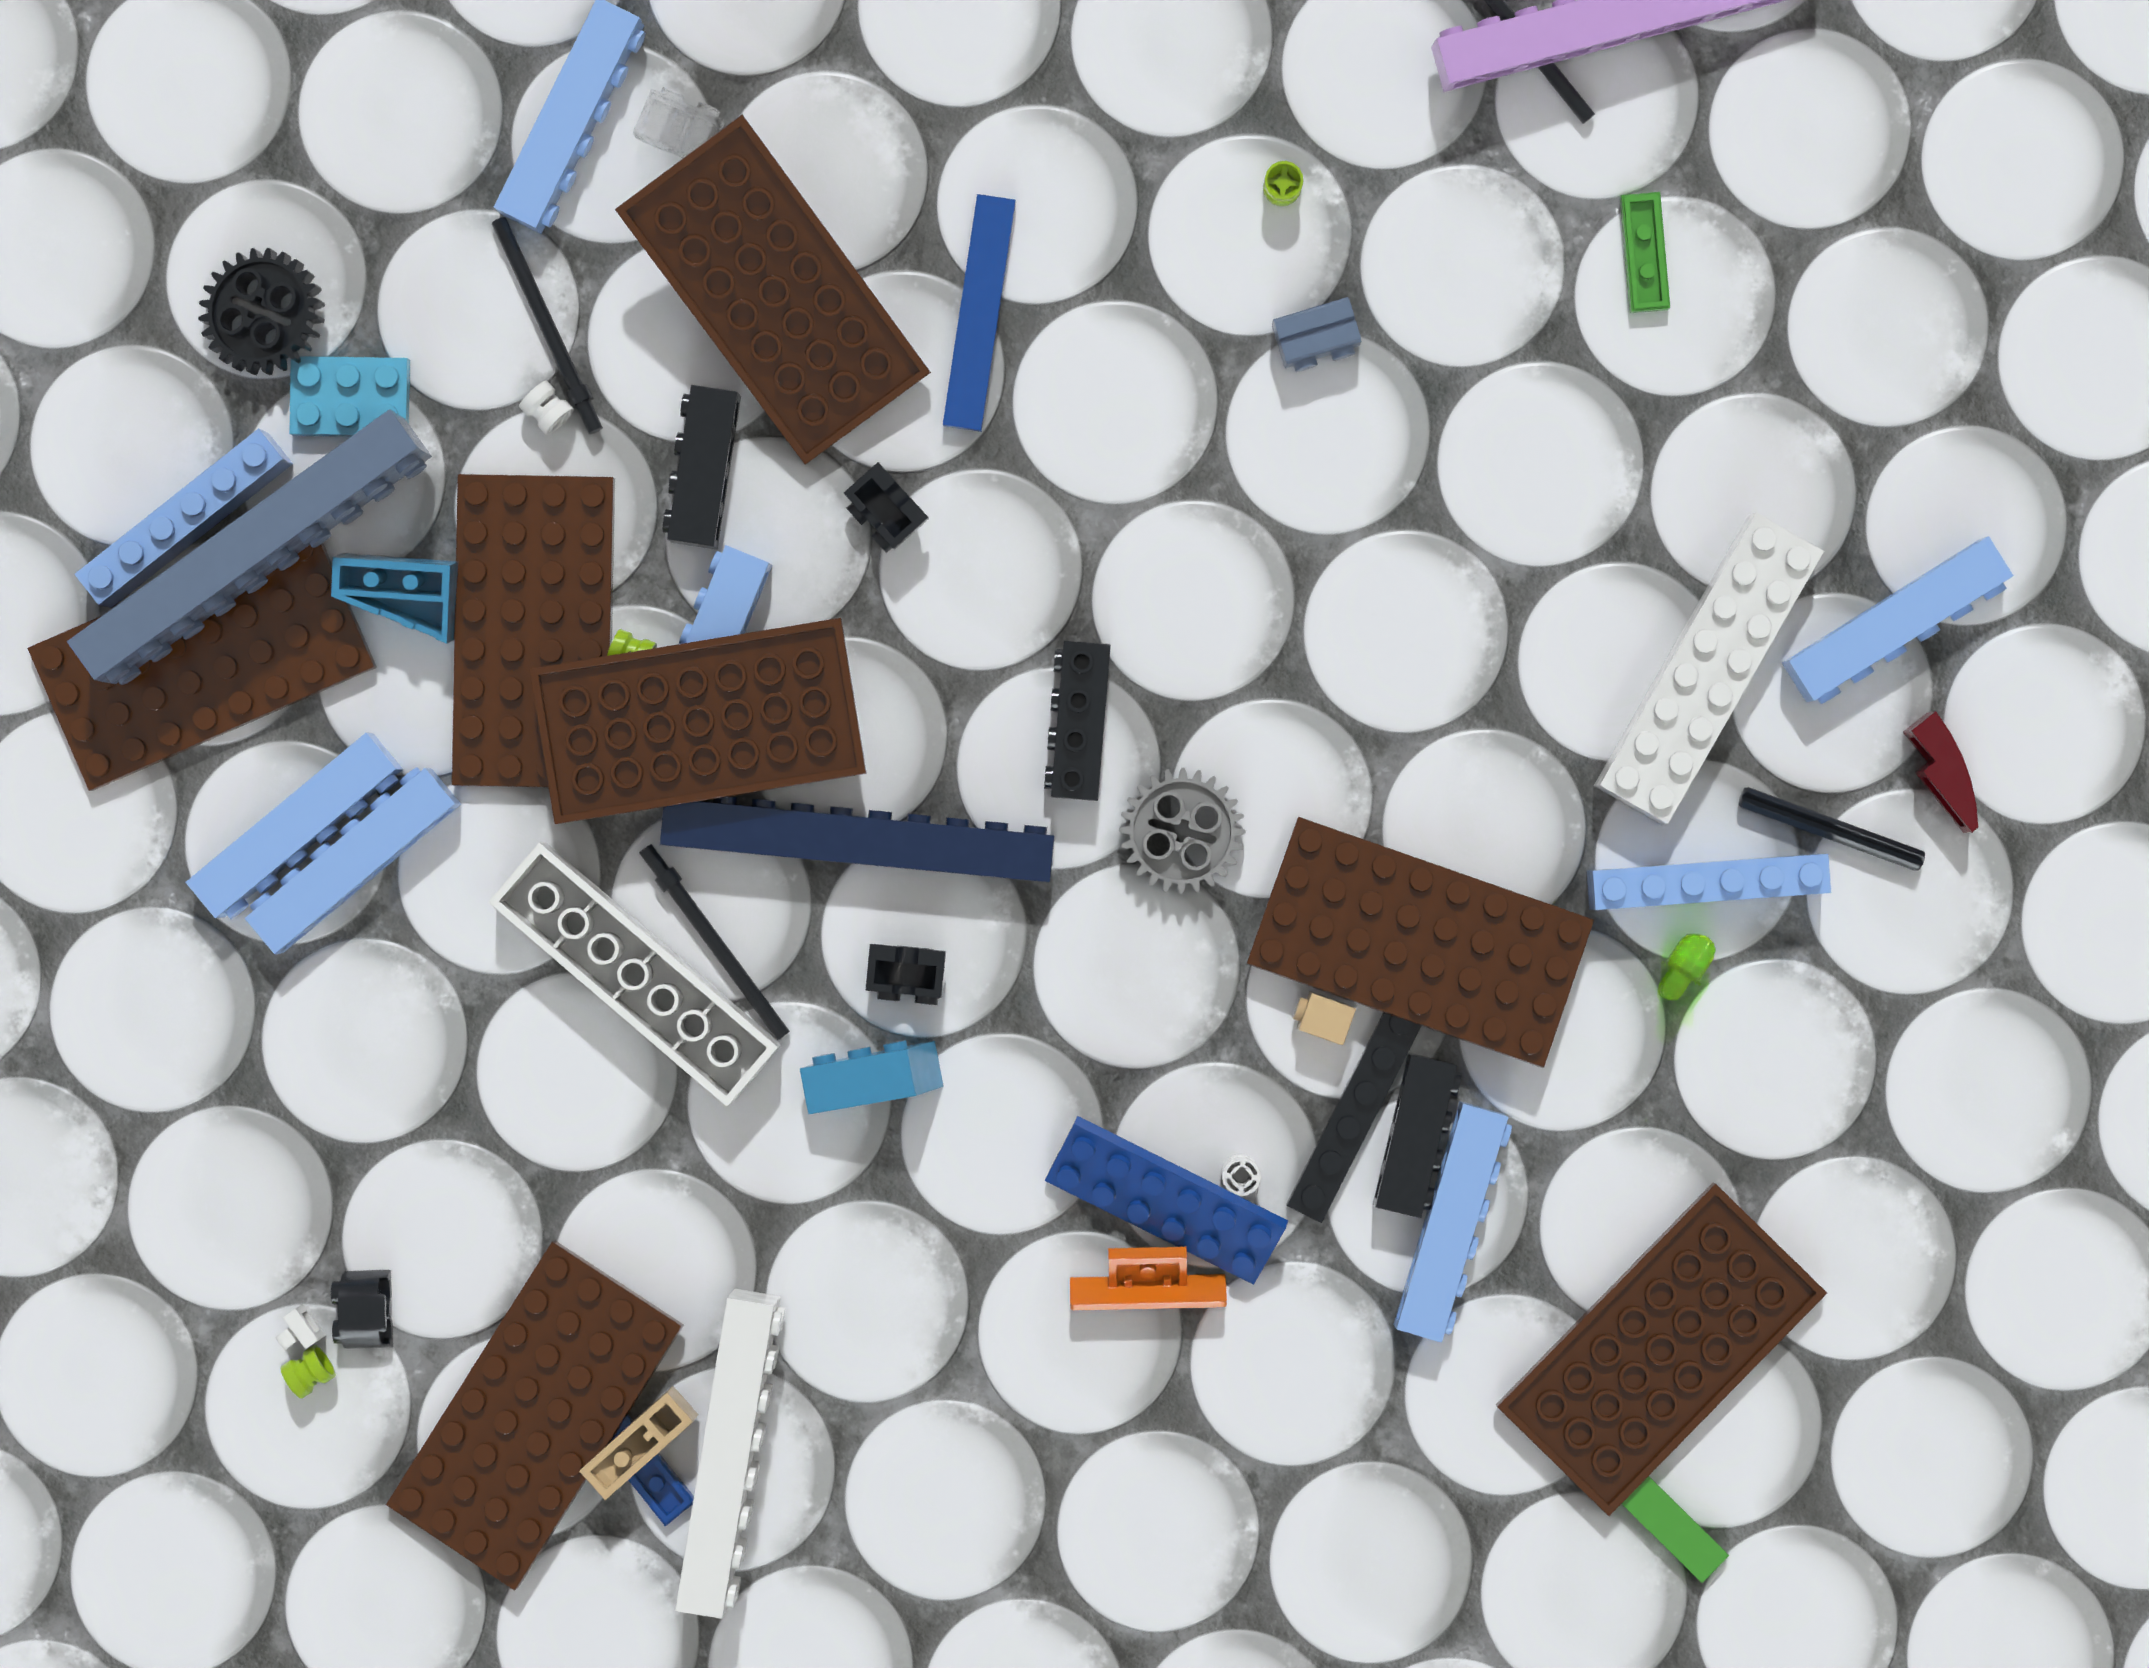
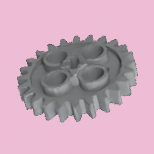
M1181 768L1179 777L1174 779L1169 769H1167L1164 774L1165 781L1161 783L1155 776H1150L1152 788L1148 790L1144 786L1138 785V791L1142 795L1141 799L1137 800L1130 797L1127 799L1134 807V811L1121 813L1122 817L1130 821V826L1119 828V832L1130 835V840L1121 844V848H1132L1134 851L1126 860L1127 863L1139 861L1141 866L1138 868L1136 875L1140 876L1147 871L1150 872L1151 876L1148 884L1152 886L1158 879L1163 880L1164 892L1169 890L1172 883H1177L1179 894H1183L1186 884L1191 883L1194 891L1197 893L1200 891V881L1203 879L1211 887L1215 886L1212 874L1216 872L1226 877L1227 873L1222 865L1225 862L1237 864L1236 859L1230 855L1231 850H1243V846L1235 842L1234 839L1235 836L1245 834L1246 830L1236 828L1234 822L1242 819L1244 815L1240 813L1232 814L1231 808L1238 803V800L1225 801L1223 797L1229 788L1225 786L1216 791L1213 788L1216 781L1215 776H1212L1206 783L1201 782V770H1197L1193 778L1188 779L1185 768ZM1164 796H1173L1179 801L1180 810L1173 818H1165L1158 812V802ZM1209 806L1215 810L1217 822L1212 828L1203 829L1196 823L1195 814L1199 808ZM1156 819L1169 824L1179 825L1181 820H1186L1190 830L1212 835L1216 838V841L1209 843L1185 837L1183 842L1176 841L1177 834L1152 827L1148 824V821ZM1161 833L1168 838L1169 849L1164 855L1155 856L1148 851L1147 840L1152 834ZM1191 844H1200L1206 850V860L1200 866H1191L1185 860V850Z

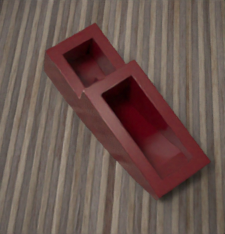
M1928 712L1903 731L1927 762L1915 773L1963 833H1973L1979 828L1977 804L1964 758L1951 732L1937 712Z

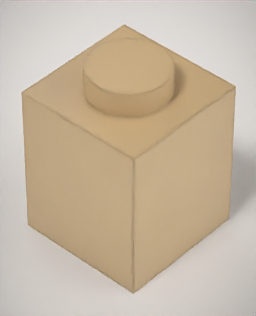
M1309 991L1307 999L1300 997L1293 1019L1299 1021L1297 1025L1298 1030L1343 1045L1356 1008Z

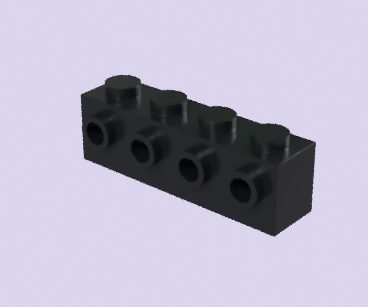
M1064 641L1063 650L1055 649L1054 672L1061 673L1060 688H1052L1050 711L1058 712L1057 727H1049L1047 750H1054L1055 754L1054 766H1046L1044 789H1052L1051 798L1098 801L1110 644Z

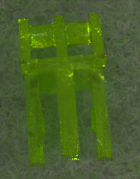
M1687 934L1679 940L1667 960L1661 962L1669 968L1658 985V993L1662 998L1677 1000L1683 995L1690 983L1698 986L1702 984L1699 981L1712 963L1716 952L1714 943L1708 937L1701 934Z

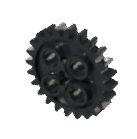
M251 248L249 259L238 252L236 253V265L233 266L224 260L222 263L226 272L223 275L216 272L211 273L217 282L215 287L204 285L203 287L211 296L210 300L199 301V305L208 309V313L198 317V320L206 325H210V327L206 328L201 334L203 337L213 340L208 348L215 353H220L219 359L226 364L232 362V367L240 372L246 367L247 372L257 376L261 368L262 372L272 375L274 364L281 370L287 371L286 359L291 358L300 363L301 359L297 351L302 348L311 352L312 348L307 342L308 337H320V334L312 328L314 324L324 323L325 319L315 314V310L323 308L325 303L313 297L318 295L322 289L315 283H311L315 276L308 270L303 271L304 264L297 259L291 261V256L283 251L277 256V252L271 248H266L264 255H262L257 249ZM257 279L258 285L256 290L248 294L249 284ZM291 293L292 299L290 304L281 309L282 299ZM237 297L263 310L268 309L280 317L290 319L291 324L285 326L264 315L255 314L245 307L233 304L232 300ZM242 315L241 325L236 330H232L234 319ZM272 329H276L275 339L270 344H266V335Z

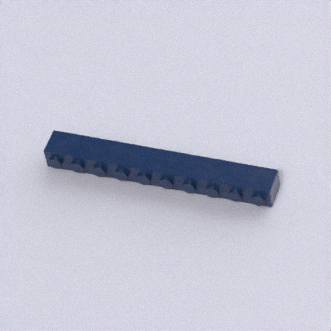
M737 797L713 799V803L697 801L663 807L660 845L1041 882H1050L1055 836L1047 835V827L1024 825L1023 832L1008 831L1009 823L985 821V829L969 827L970 820L946 817V825L930 824L931 816L908 814L907 821L891 820L892 812L869 810L868 818L853 816V808L830 806L829 814L814 813L815 805L791 803V810L775 809L776 801L752 799V807L736 805Z

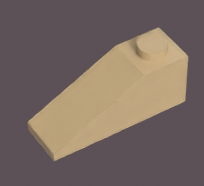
M672 1386L580 1469L579 1472L606 1500L693 1423L699 1414Z

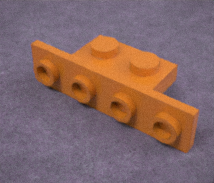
M1186 1247L1108 1248L1109 1277H1070L1071 1310L1215 1308L1227 1306L1225 1274L1187 1275Z

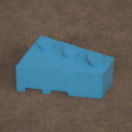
M342 553L334 556L332 560L331 597L375 615H381L401 623L402 626L418 630L447 644L453 641L455 637L458 562Z
M906 1040L884 1044V1051L871 1053V1047H864L847 1051L848 1058L837 1060L835 1053L812 1057V1065L800 1068L808 1115L913 1097L943 1087L935 1041L907 1046Z

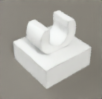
M302 1304L283 1317L289 1328L275 1338L284 1350L297 1341H300L303 1347L307 1349L325 1337L326 1334L307 1307Z

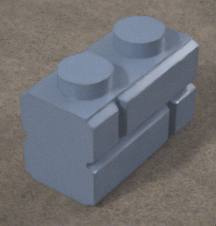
M1348 297L1279 317L1272 321V328L1285 368L1294 366L1296 372L1317 366L1316 359L1331 355L1333 361L1352 356L1355 354L1354 348L1360 346L1362 342Z

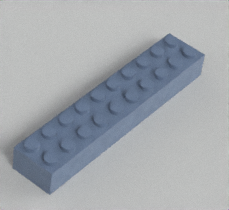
M389 409L69 639L67 643L95 681L111 684L119 682L121 685L129 683L141 673L139 667L150 659L152 662H157L167 656L173 650L170 645L182 636L184 639H189L199 633L204 628L202 622L214 613L217 617L232 609L236 605L234 599L243 592L247 591L250 594L264 586L268 582L266 578L268 574L277 568L280 571L285 570L296 563L300 558L298 555L300 551L309 545L312 548L317 547L328 540L332 535L330 533L332 528L341 522L347 525L356 520L363 513L361 508L373 499L375 502H379L389 496L395 490L393 484L405 476L407 479H411L421 473L427 467L425 461L432 457L408 422Z

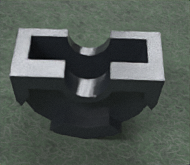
M879 462L844 492L845 496L851 501V504L846 509L861 525L868 521L874 527L876 532L871 536L886 553L892 548L895 550L929 519Z
M870 944L865 990L877 992V999L900 1001L901 994L915 995L914 1003L938 1005V998H942L946 951L909 946Z
M391 1270L344 1271L340 1281L332 1282L331 1301L333 1305H338V1320H334L332 1325L334 1344H342L346 1349L393 1347V1321L390 1316V1300L392 1297Z

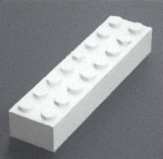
M1757 512L1746 518L1595 782L1594 787L1659 824H1669L1824 553L1823 550Z
M539 842L488 902L726 1107L733 1103L782 1045L547 843Z
M734 1289L726 1300L675 1611L722 1619L727 1608H733L735 1600L738 1598L741 1577L734 1576L735 1569H740L747 1547V1538H742L741 1532L742 1530L746 1531L747 1524L750 1523L754 1500L747 1499L748 1491H753L754 1485L757 1483L760 1461L754 1460L755 1452L759 1453L760 1446H763L766 1432V1423L760 1422L761 1413L765 1414L766 1409L769 1408L773 1384L766 1383L767 1375H772L773 1369L776 1368L779 1346L773 1345L774 1335L778 1336L779 1331L782 1330L786 1308L779 1306L780 1296Z

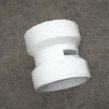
M547 380L533 388L519 404V408L527 416H533L538 421V427L545 435H550L556 431L574 411V408L566 400H560L555 395V389Z
M1243 1154L1233 1155L1223 1164L1221 1178L1228 1191L1238 1196H1248L1259 1187L1261 1171L1256 1162L1249 1156Z

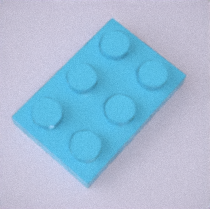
M300 356V363L291 359L289 434L293 436L351 437L389 409L403 417L409 424L410 360L408 358Z

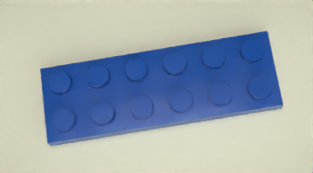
M1077 1116L1045 1178L1046 1182L1177 1247H1186L1187 1252L1253 1285L1288 1224V1220Z

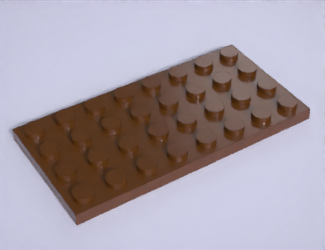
M743 114L615 208V211L805 465L931 373Z
M458 474L456 534L458 575L455 603L452 741L453 786L548 787L529 669L604 657L608 654L612 643L614 477Z
M323 543L314 548L311 545L307 546L298 553L300 558L292 566L282 571L277 568L266 576L268 582L264 586L250 594L247 591L243 592L234 599L236 605L232 609L218 617L214 613L202 622L204 628L199 633L189 639H184L182 636L170 645L173 650L167 656L157 662H152L150 659L139 667L141 673L127 684L121 685L119 682L111 684L95 681L67 643L69 639L100 617L27 648L89 791L99 789L377 668L350 604L331 597L332 562Z
M841 618L529 669L555 824L867 774Z
M1298 817L1247 965L1544 1068L1594 919Z
M1713 1182L1498 1401L1496 1406L1590 1499L1610 1516L1815 1307L1827 1292Z
M556 1240L552 1241L386 1505L515 1591L521 1585L587 1479L579 1472L580 1469L611 1442L684 1324Z

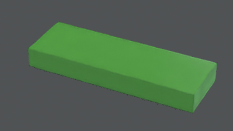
M1660 192L1621 195L1620 209L1629 312L1641 313L1669 310L1670 297Z
M1650 1476L1622 1503L1701 1583L1729 1556Z

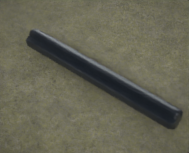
M1744 788L1739 797L1738 805L1744 809L1905 868L1918 871L1925 860V852L1753 788Z

